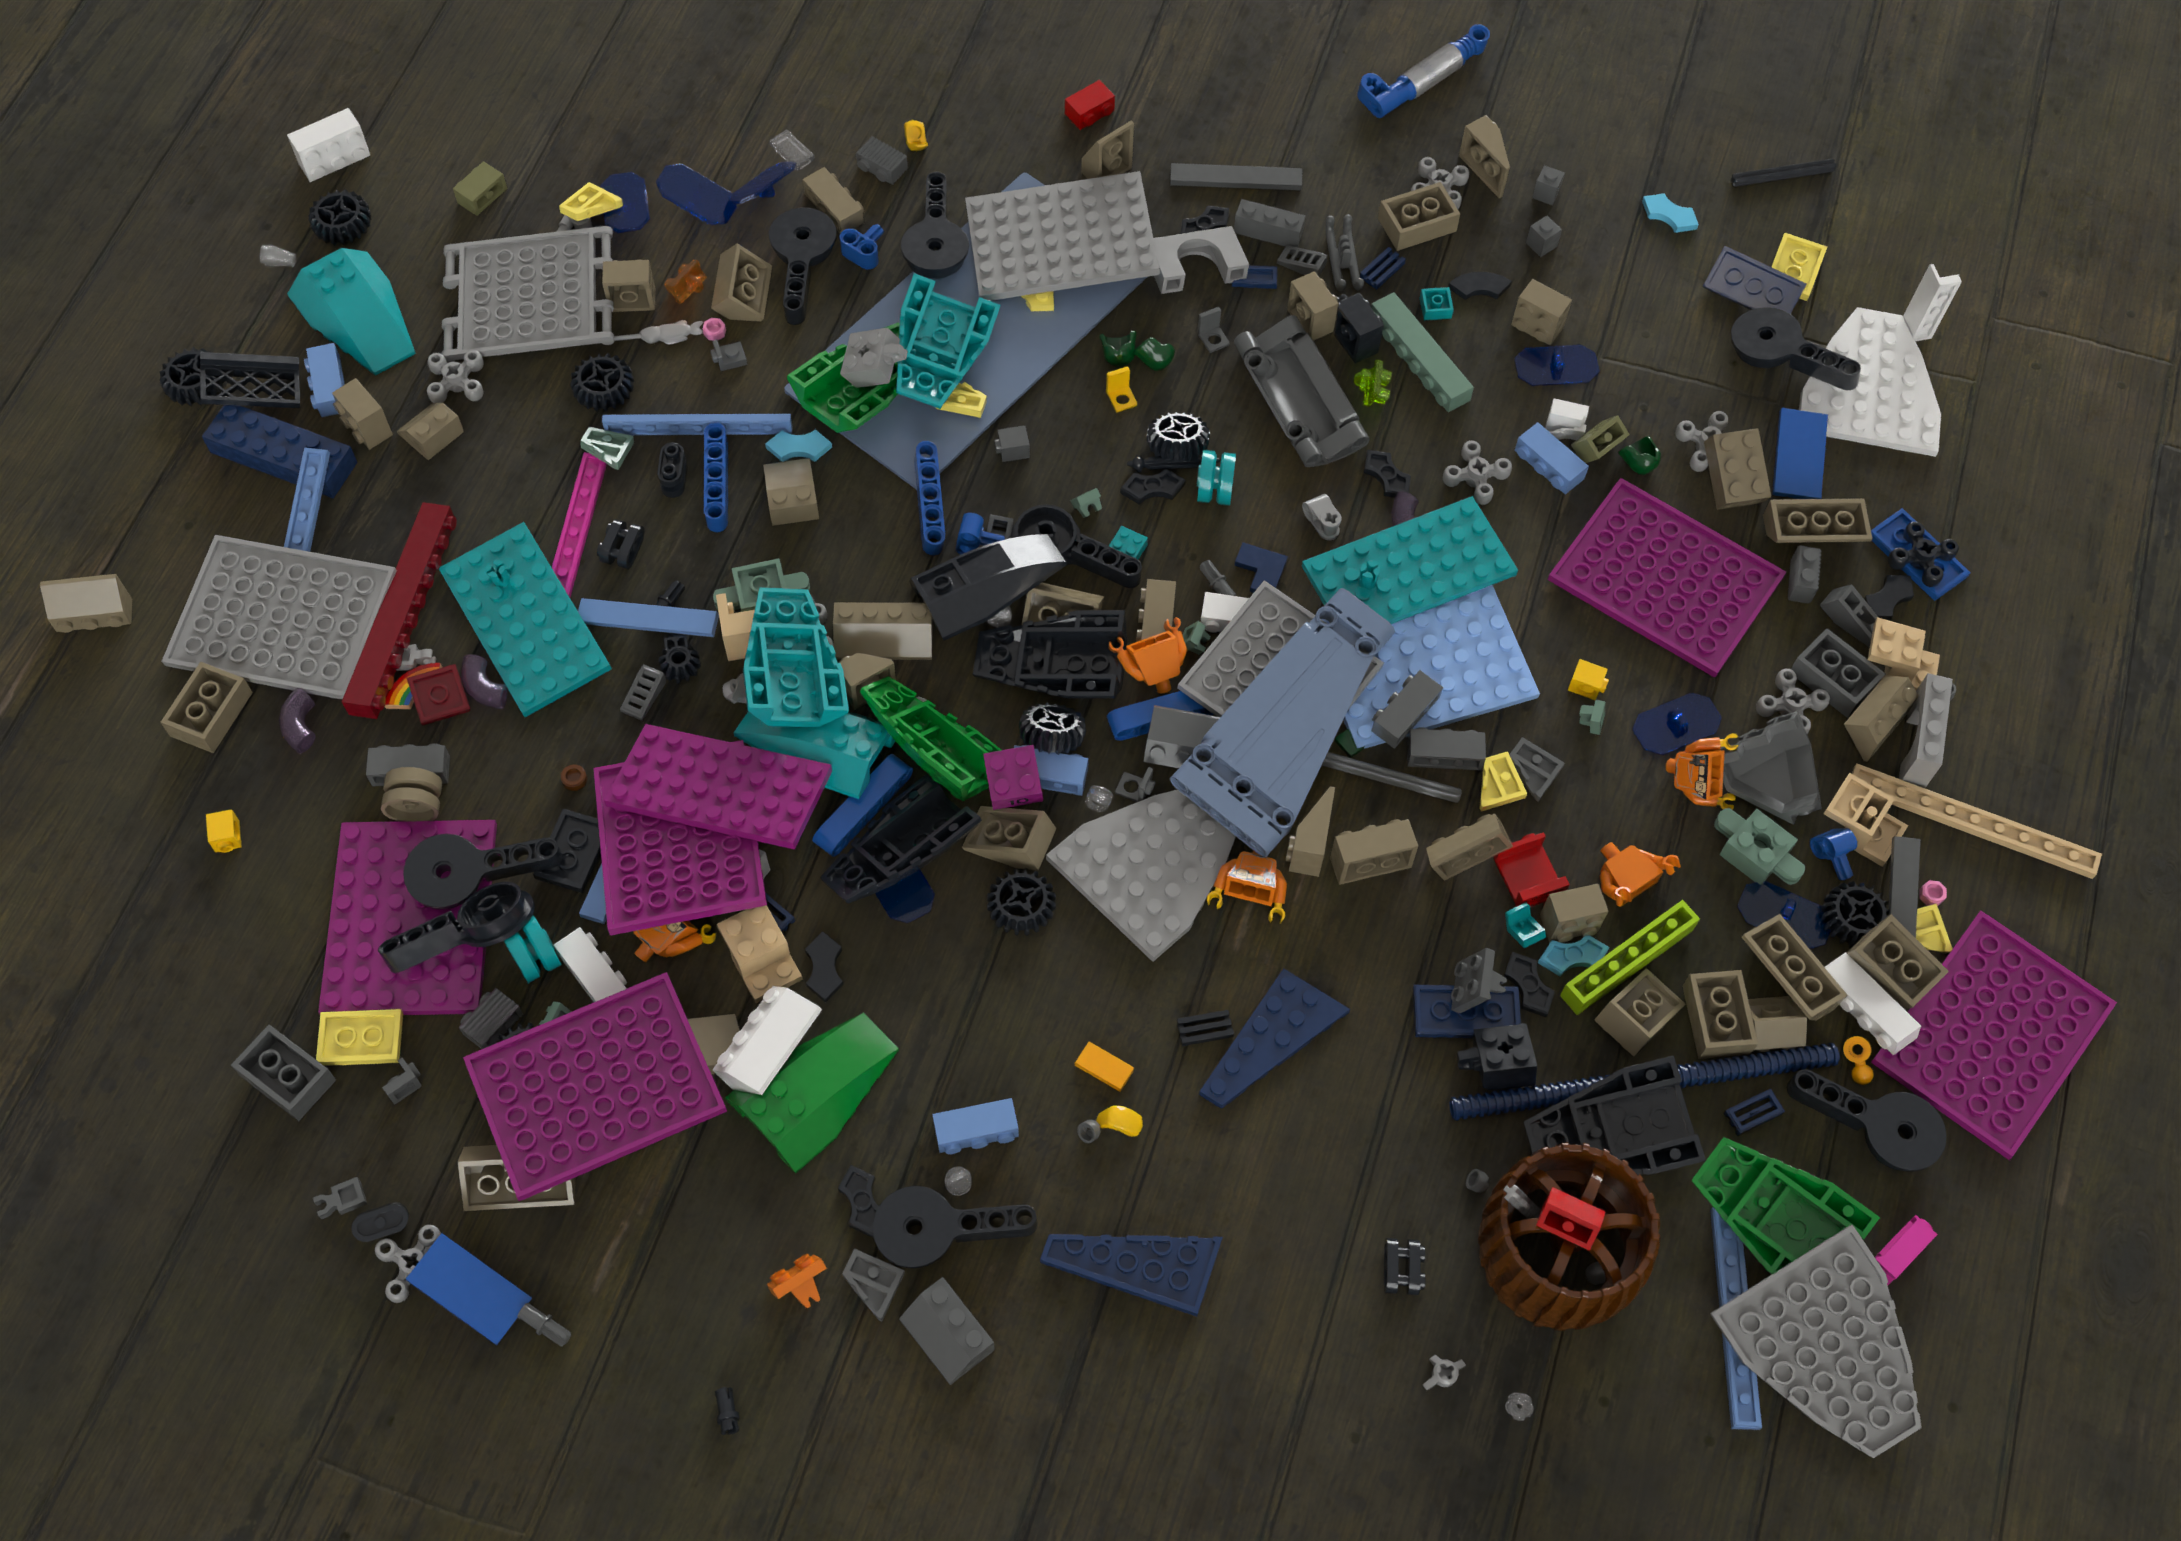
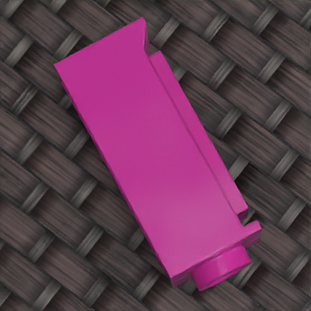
M1917 1215L1908 1221L1875 1256V1259L1886 1273L1887 1286L1938 1235L1926 1220L1920 1219Z

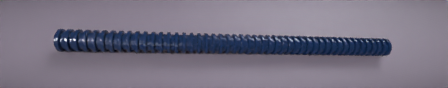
M1828 1043L1827 1045H1812V1047L1789 1048L1787 1051L1782 1049L1780 1052L1757 1053L1756 1056L1754 1054H1749L1748 1057L1741 1055L1740 1058L1734 1056L1732 1060L1730 1057H1727L1724 1061L1717 1059L1716 1062L1709 1060L1708 1063L1701 1061L1700 1064L1698 1062H1693L1692 1065L1685 1063L1684 1066L1678 1064L1677 1068L1682 1081L1680 1088H1685L1686 1085L1693 1087L1694 1084L1700 1086L1702 1083L1707 1085L1710 1082L1733 1081L1735 1078L1736 1080H1741L1743 1077L1749 1079L1751 1076L1756 1078L1758 1075L1763 1077L1766 1074L1797 1072L1798 1069L1800 1071L1806 1070V1068L1811 1070L1814 1067L1821 1068L1822 1065L1824 1067H1829L1830 1064L1837 1066L1839 1063V1051L1834 1043ZM1597 1076L1596 1079L1594 1077H1589L1588 1080L1581 1078L1580 1081L1574 1079L1572 1083L1567 1080L1564 1081V1084L1556 1082V1085L1548 1083L1547 1086L1545 1084H1540L1539 1087L1534 1085L1531 1088L1525 1086L1523 1090L1518 1087L1515 1091L1508 1089L1507 1092L1500 1090L1499 1093L1496 1091H1492L1491 1094L1484 1092L1483 1095L1476 1093L1474 1097L1469 1094L1467 1098L1459 1096V1099L1451 1097L1449 1101L1450 1113L1452 1118L1458 1121L1460 1117L1465 1120L1468 1116L1475 1118L1476 1115L1483 1117L1484 1114L1487 1116H1491L1492 1113L1499 1115L1500 1112L1507 1114L1509 1110L1514 1113L1517 1109L1524 1111L1525 1108L1527 1110H1532L1533 1107L1540 1109L1541 1106L1548 1108L1550 1104L1551 1106L1556 1105L1604 1078Z

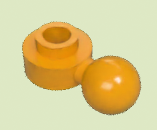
M1851 1037L1844 1043L1843 1052L1848 1060L1855 1062V1067L1851 1074L1853 1080L1857 1084L1866 1085L1872 1081L1874 1076L1872 1068L1866 1065L1865 1062L1871 1055V1044L1864 1037ZM1856 1044L1863 1047V1052L1859 1055L1853 1051V1047Z

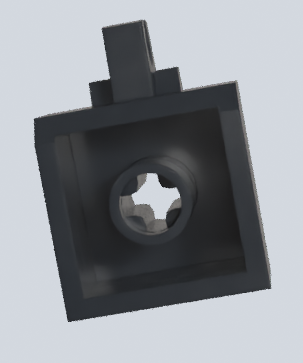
M1360 293L1351 297H1347L1345 294L1336 297L1339 306L1337 308L1338 317L1334 336L1354 363L1377 354L1384 328L1381 317L1374 313L1369 301L1365 300Z
M1526 1024L1474 1029L1473 1047L1469 1048V1050L1457 1052L1459 1070L1474 1069L1479 1071L1482 1086L1487 1090L1534 1086L1536 1084L1537 1063Z

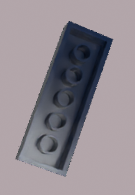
M223 405L202 435L210 453L296 485L304 448L328 450L330 457L322 494L333 499L357 464L351 446L239 405Z

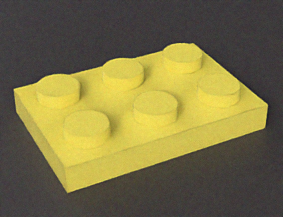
M1784 233L1771 267L1807 284L1799 299L1808 300L1827 246Z
M402 1010L321 1012L316 1060L323 1066L399 1063L403 1023Z

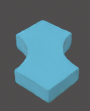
M1665 193L1643 197L1642 203L1649 219H1658L1666 222L1672 227L1674 232L1697 230L1699 224L1693 208L1675 205L1666 197Z
M782 430L765 444L766 449L782 462L793 457H806L815 462L832 448V443L817 430L805 435H792Z
M1589 935L1584 936L1578 942L1570 944L1552 940L1539 959L1538 964L1561 976L1566 970L1573 967L1583 966L1589 968L1603 958L1610 947Z

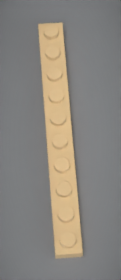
M1856 763L1853 768V775L1893 797L1895 800L1892 805L2085 877L2093 879L2097 875L2102 856L2101 853Z

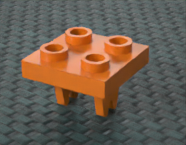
M805 1254L794 1261L796 1266L790 1270L785 1271V1269H781L770 1276L771 1281L766 1284L770 1292L778 1299L791 1292L806 1308L810 1307L809 1297L816 1302L820 1301L813 1277L827 1268L822 1259L814 1254L812 1256Z

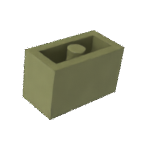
M483 161L462 181L458 182L453 191L457 203L478 216L507 190V185L503 173Z
M1617 415L1601 421L1572 443L1571 446L1577 456L1585 463L1601 458L1630 434Z

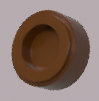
M573 764L563 769L561 781L566 789L576 791L586 785L587 775L583 767Z

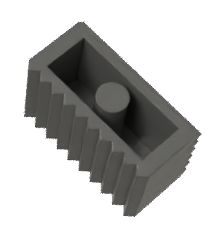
M874 136L856 152L858 167L864 172L869 171L874 174L881 182L886 181L894 185V182L908 169L906 154L899 152Z
M1801 545L1797 546L1790 563L1788 600L1806 604L1811 603L1819 589V569L1821 568L1820 557L1822 552L1820 549Z
M495 988L491 993L487 992L482 996L479 1006L473 1012H468L464 1015L459 1029L465 1037L479 1048L484 1049L493 1045V1043H497L499 1035L507 1033V1029L511 1028L522 1017L523 1013L513 1000Z

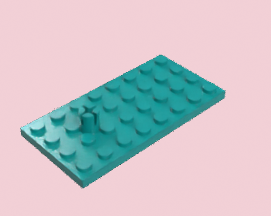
M1473 496L1302 561V568L1323 605L1340 588H1343L1356 596L1390 624L1516 576L1518 573L1516 565Z
M524 522L439 568L524 717L531 715L612 669Z

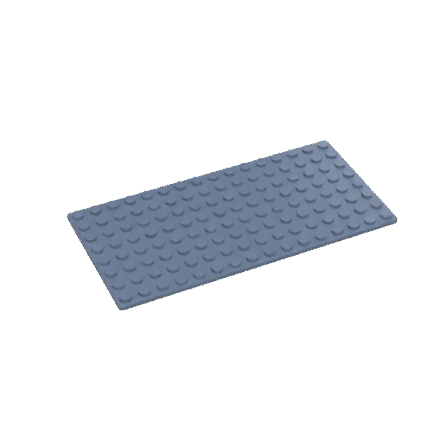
M1022 173L1002 192L1045 185L1028 173ZM968 221L961 228L969 241V251L963 265L956 273L948 277L931 280L936 281L933 292L976 307L979 291ZM913 271L825 351L828 353L836 349V346L841 344L847 346L850 333L881 329L895 323H900V311L915 272ZM1147 277L1053 291L1054 311H1031L1026 304V300L1021 296L991 300V302L1001 306L988 344L960 381V384L966 382L974 390H979L987 395V403L981 418L939 410L931 405L897 394L888 407L858 429L840 432V434L917 490L914 460L918 443L930 441L936 445L940 474ZM788 383L784 388L785 393L800 403L790 383ZM922 454L923 457H930L928 454ZM923 475L925 478H932L930 475Z

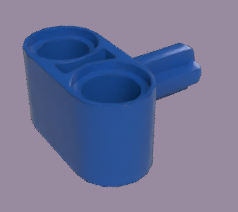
M878 224L873 225L864 235L854 229L843 230L840 234L842 255L864 269L875 268L879 262L876 241L883 235L884 230Z
M966 513L963 515L956 551L961 555L979 548L980 545L985 546L1005 540V537L983 531L984 519L978 514Z
M1832 829L1810 839V847L1814 855L1819 859H1831L1839 880L1849 879L1853 876L1846 854L1857 849V839L1850 829Z

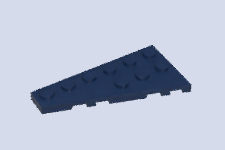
M1283 968L1201 1088L1199 1095L1222 1109L1245 1092L1257 1080L1265 1077L1277 1065H1281L1309 1044L1321 1032L1329 1029L1337 1020L1349 1014L1350 1009Z
M1049 1234L1040 1263L1197 1317L1223 1237L1198 1238V1236H1188L1187 1238H1174L1169 1236L1141 1235L1111 1237V1235Z

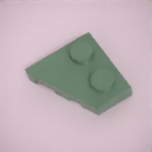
M588 427L580 440L581 448L612 468L619 470L634 444V436Z

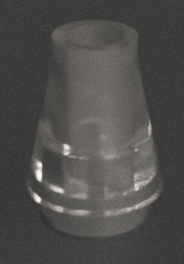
M268 244V246L262 245L260 263H264L265 266L294 267L296 262L295 253L288 252L271 244Z

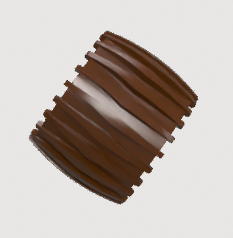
M1560 1143L1552 1148L1545 1147L1539 1149L1510 1168L1507 1174L1498 1181L1484 1207L1478 1243L1481 1247L1479 1252L1481 1266L1485 1269L1487 1283L1489 1287H1493L1498 1295V1300L1513 1310L1515 1316L1518 1318L1523 1317L1533 1322L1534 1326L1554 1328L1555 1331H1564L1571 1328L1580 1330L1607 1321L1627 1307L1637 1297L1654 1268L1660 1246V1234H1658L1660 1216L1659 1213H1656L1653 1193H1649L1644 1184L1643 1177L1637 1175L1628 1166L1629 1163L1623 1159L1621 1161L1609 1154L1610 1151L1605 1148L1600 1150L1589 1147V1144L1586 1143L1580 1145ZM1513 1185H1516L1526 1195L1540 1188L1547 1195H1549L1552 1187L1562 1191L1560 1188L1564 1190L1570 1189L1582 1195L1581 1201L1590 1205L1595 1201L1597 1206L1602 1207L1608 1213L1604 1216L1600 1231L1618 1228L1620 1238L1623 1240L1624 1252L1620 1268L1607 1248L1596 1238L1589 1252L1597 1259L1605 1273L1606 1281L1599 1290L1588 1292L1587 1290L1573 1291L1563 1286H1557L1570 1257L1585 1248L1536 1226L1538 1218L1510 1223L1515 1207L1504 1198L1507 1195L1503 1190L1505 1186L1512 1188ZM1536 1232L1551 1233L1549 1246L1554 1254L1552 1257L1554 1264L1547 1278H1542L1536 1274L1532 1267L1521 1258L1517 1247L1513 1243L1517 1237Z

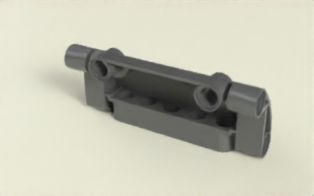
M1297 316L1286 317L1256 338L1251 332L1246 331L1234 339V345L1244 360L1245 366L1305 467H1315L1334 462L1355 453L1369 443L1370 438L1361 425L1359 416ZM1302 431L1299 436L1295 437L1297 432Z

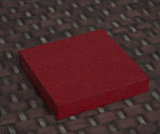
M456 664L407 678L422 726L471 711Z

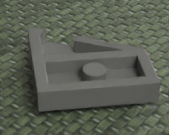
M1523 737L1510 753L1519 777L1534 799L1539 802L1565 763Z
M854 1249L842 1275L879 1321H883L905 1271Z

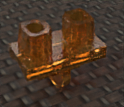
M695 259L689 264L683 263L679 267V275L675 279L669 278L664 283L668 293L674 296L677 303L682 304L694 291L700 293L704 289L702 282L707 276L701 270L699 261Z

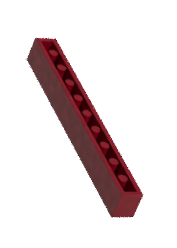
M425 502L421 505L397 564L395 576L379 608L342 699V704L349 715L377 719L380 711L385 707V698L388 691L393 687L394 675L402 664L404 648L407 649L410 644V635L413 628L417 626L419 612L425 606L427 592L432 588L435 572L441 566L442 554L448 548L452 530L456 528L457 519L450 506Z

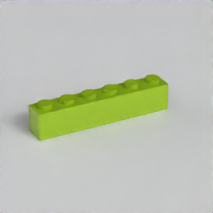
M1681 900L1569 981L1560 995L1561 998L1576 1015H1579L1690 934L1700 918Z

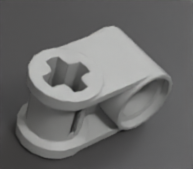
M1322 494L1302 504L1306 518L1312 523L1322 539L1334 540L1338 537L1342 517L1327 494Z

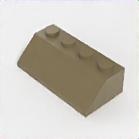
M1865 499L1770 500L1763 514L1766 535L1776 543L1872 541Z
M834 602L833 638L834 650L836 652L835 657L836 659H842L846 656L861 653L892 660H932V616L925 603Z
M1781 914L1743 934V940L1809 1020L1817 1021L1832 1012L1848 996Z
M497 1145L463 1147L458 1160L464 1211L574 1205L576 1177L519 1202Z

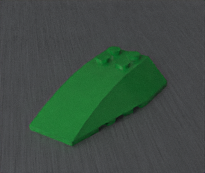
M900 323L885 327L899 338ZM845 344L836 346V349L832 352L824 351L817 354L788 374L787 379L802 407L835 432L840 433L858 429L890 405L897 396L898 362L894 363L888 384L856 388L840 374L847 349Z
M889 676L861 688L860 693L891 737L908 756L932 776L934 781L948 789L955 798L965 801L989 788L983 754L1001 751V749L970 725L965 728L956 723L958 718L948 713L945 716L934 709L936 705L929 700L922 702L915 698L916 692Z
M863 1012L796 1047L762 1095L733 1090L725 1098L742 1117L746 1116L776 1148L778 1156L796 1174L838 1137L847 1120L851 1119L857 1106L868 1095L872 1085L877 1078H880L899 1051V1048Z
M1723 1137L1691 1180L1771 1275L1850 1225L1854 1226L1864 1240L1880 1218L1835 1184L1810 1175V1173L1784 1164L1775 1158L1765 1156L1756 1150Z

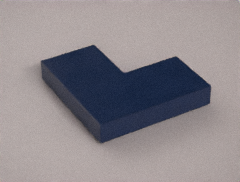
M1242 542L1235 560V566L1256 572L1250 587L1251 593H1254L1264 580L1277 589L1288 556Z

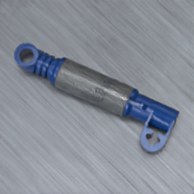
M1480 24L1472 26L1469 33L1454 43L1450 42L1405 71L1391 86H1388L1377 74H1365L1361 79L1357 92L1358 99L1377 118L1384 117L1407 100L1416 99L1425 91L1461 68L1465 61L1473 55L1482 54L1490 36L1488 28Z

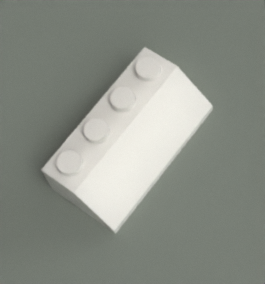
M772 986L764 994L763 1000L757 1009L750 1013L744 1027L735 1034L733 1042L726 1052L719 1056L713 1071L733 1090L762 1095L822 1009L788 988Z

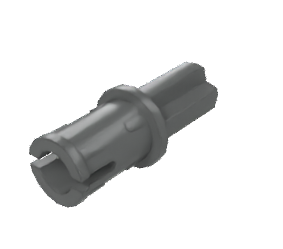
M1206 560L1200 565V570L1210 582L1209 587L1211 589H1214L1217 594L1237 596L1228 585L1225 575H1221L1210 560Z
M529 1302L518 1313V1319L523 1320L536 1329L538 1335H545L559 1346H563L569 1341L571 1337L570 1331L552 1320L553 1317L550 1314L546 1316Z

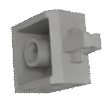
M888 328L850 333L840 374L856 388L888 384L894 363L906 360L908 351L899 344L900 339Z

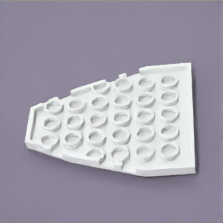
M1857 307L1831 338L1826 349L1853 359L1861 365L1858 386L1853 390L1846 391L1810 376L1800 395L1799 410L1828 414L1827 437L1936 457L1939 451L1941 412L1923 356L1903 316Z

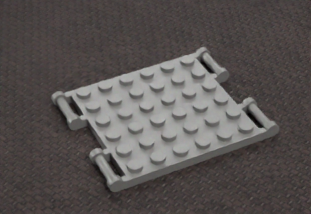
M609 226L445 245L446 268L443 286L447 289H454L459 285L458 317L444 318L442 320L444 349L441 354L446 358L447 363L464 359V355L471 350H476L482 357L597 343L604 345L613 344L614 334L612 333L611 312L614 310V303L608 299L596 300V269L603 270V262L613 261L611 259L613 229ZM595 238L602 239V257L596 258ZM459 255V274H455V257ZM598 311L602 312V332H596V312ZM458 328L457 349H453V331Z

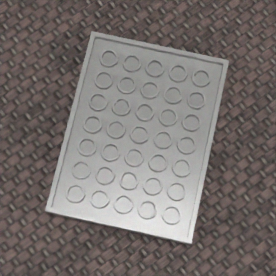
M1140 171L965 198L980 298L991 301L1160 275Z
M215 535L161 662L168 667L195 671L201 661L240 676L247 682L343 699L379 608L397 570L391 566Z

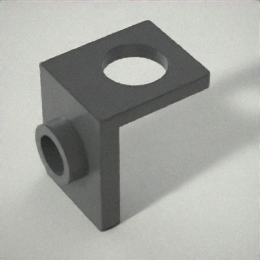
M1219 307L1199 314L1197 334L1209 353L1227 347L1230 344L1219 327L1221 309ZM1216 335L1221 338V342L1219 344H1211L1208 338Z
M1148 767L1144 778L1124 772L1115 794L1135 802L1144 800L1146 795H1151L1155 786V781L1152 780L1153 769ZM1128 781H1133L1137 783L1138 790L1134 793H1129L1124 789V784Z

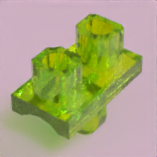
M1377 359L1373 368H1364L1354 376L1355 385L1359 386L1361 391H1364L1363 405L1368 407L1373 402L1384 404L1390 396V390L1382 388L1381 385L1387 386L1390 383L1392 372L1383 369V361Z

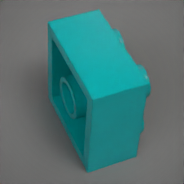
M1449 287L1421 289L1420 303L1424 320L1452 319L1454 309Z
M1121 526L1109 547L1139 560L1147 547L1148 537Z

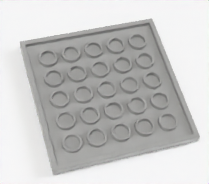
M1264 580L1179 682L1177 689L1217 717H1221L1306 622L1309 623L1315 615ZM1359 649L1361 653L1369 654L1365 649ZM1373 657L1350 707L1383 667L1384 662L1377 657Z

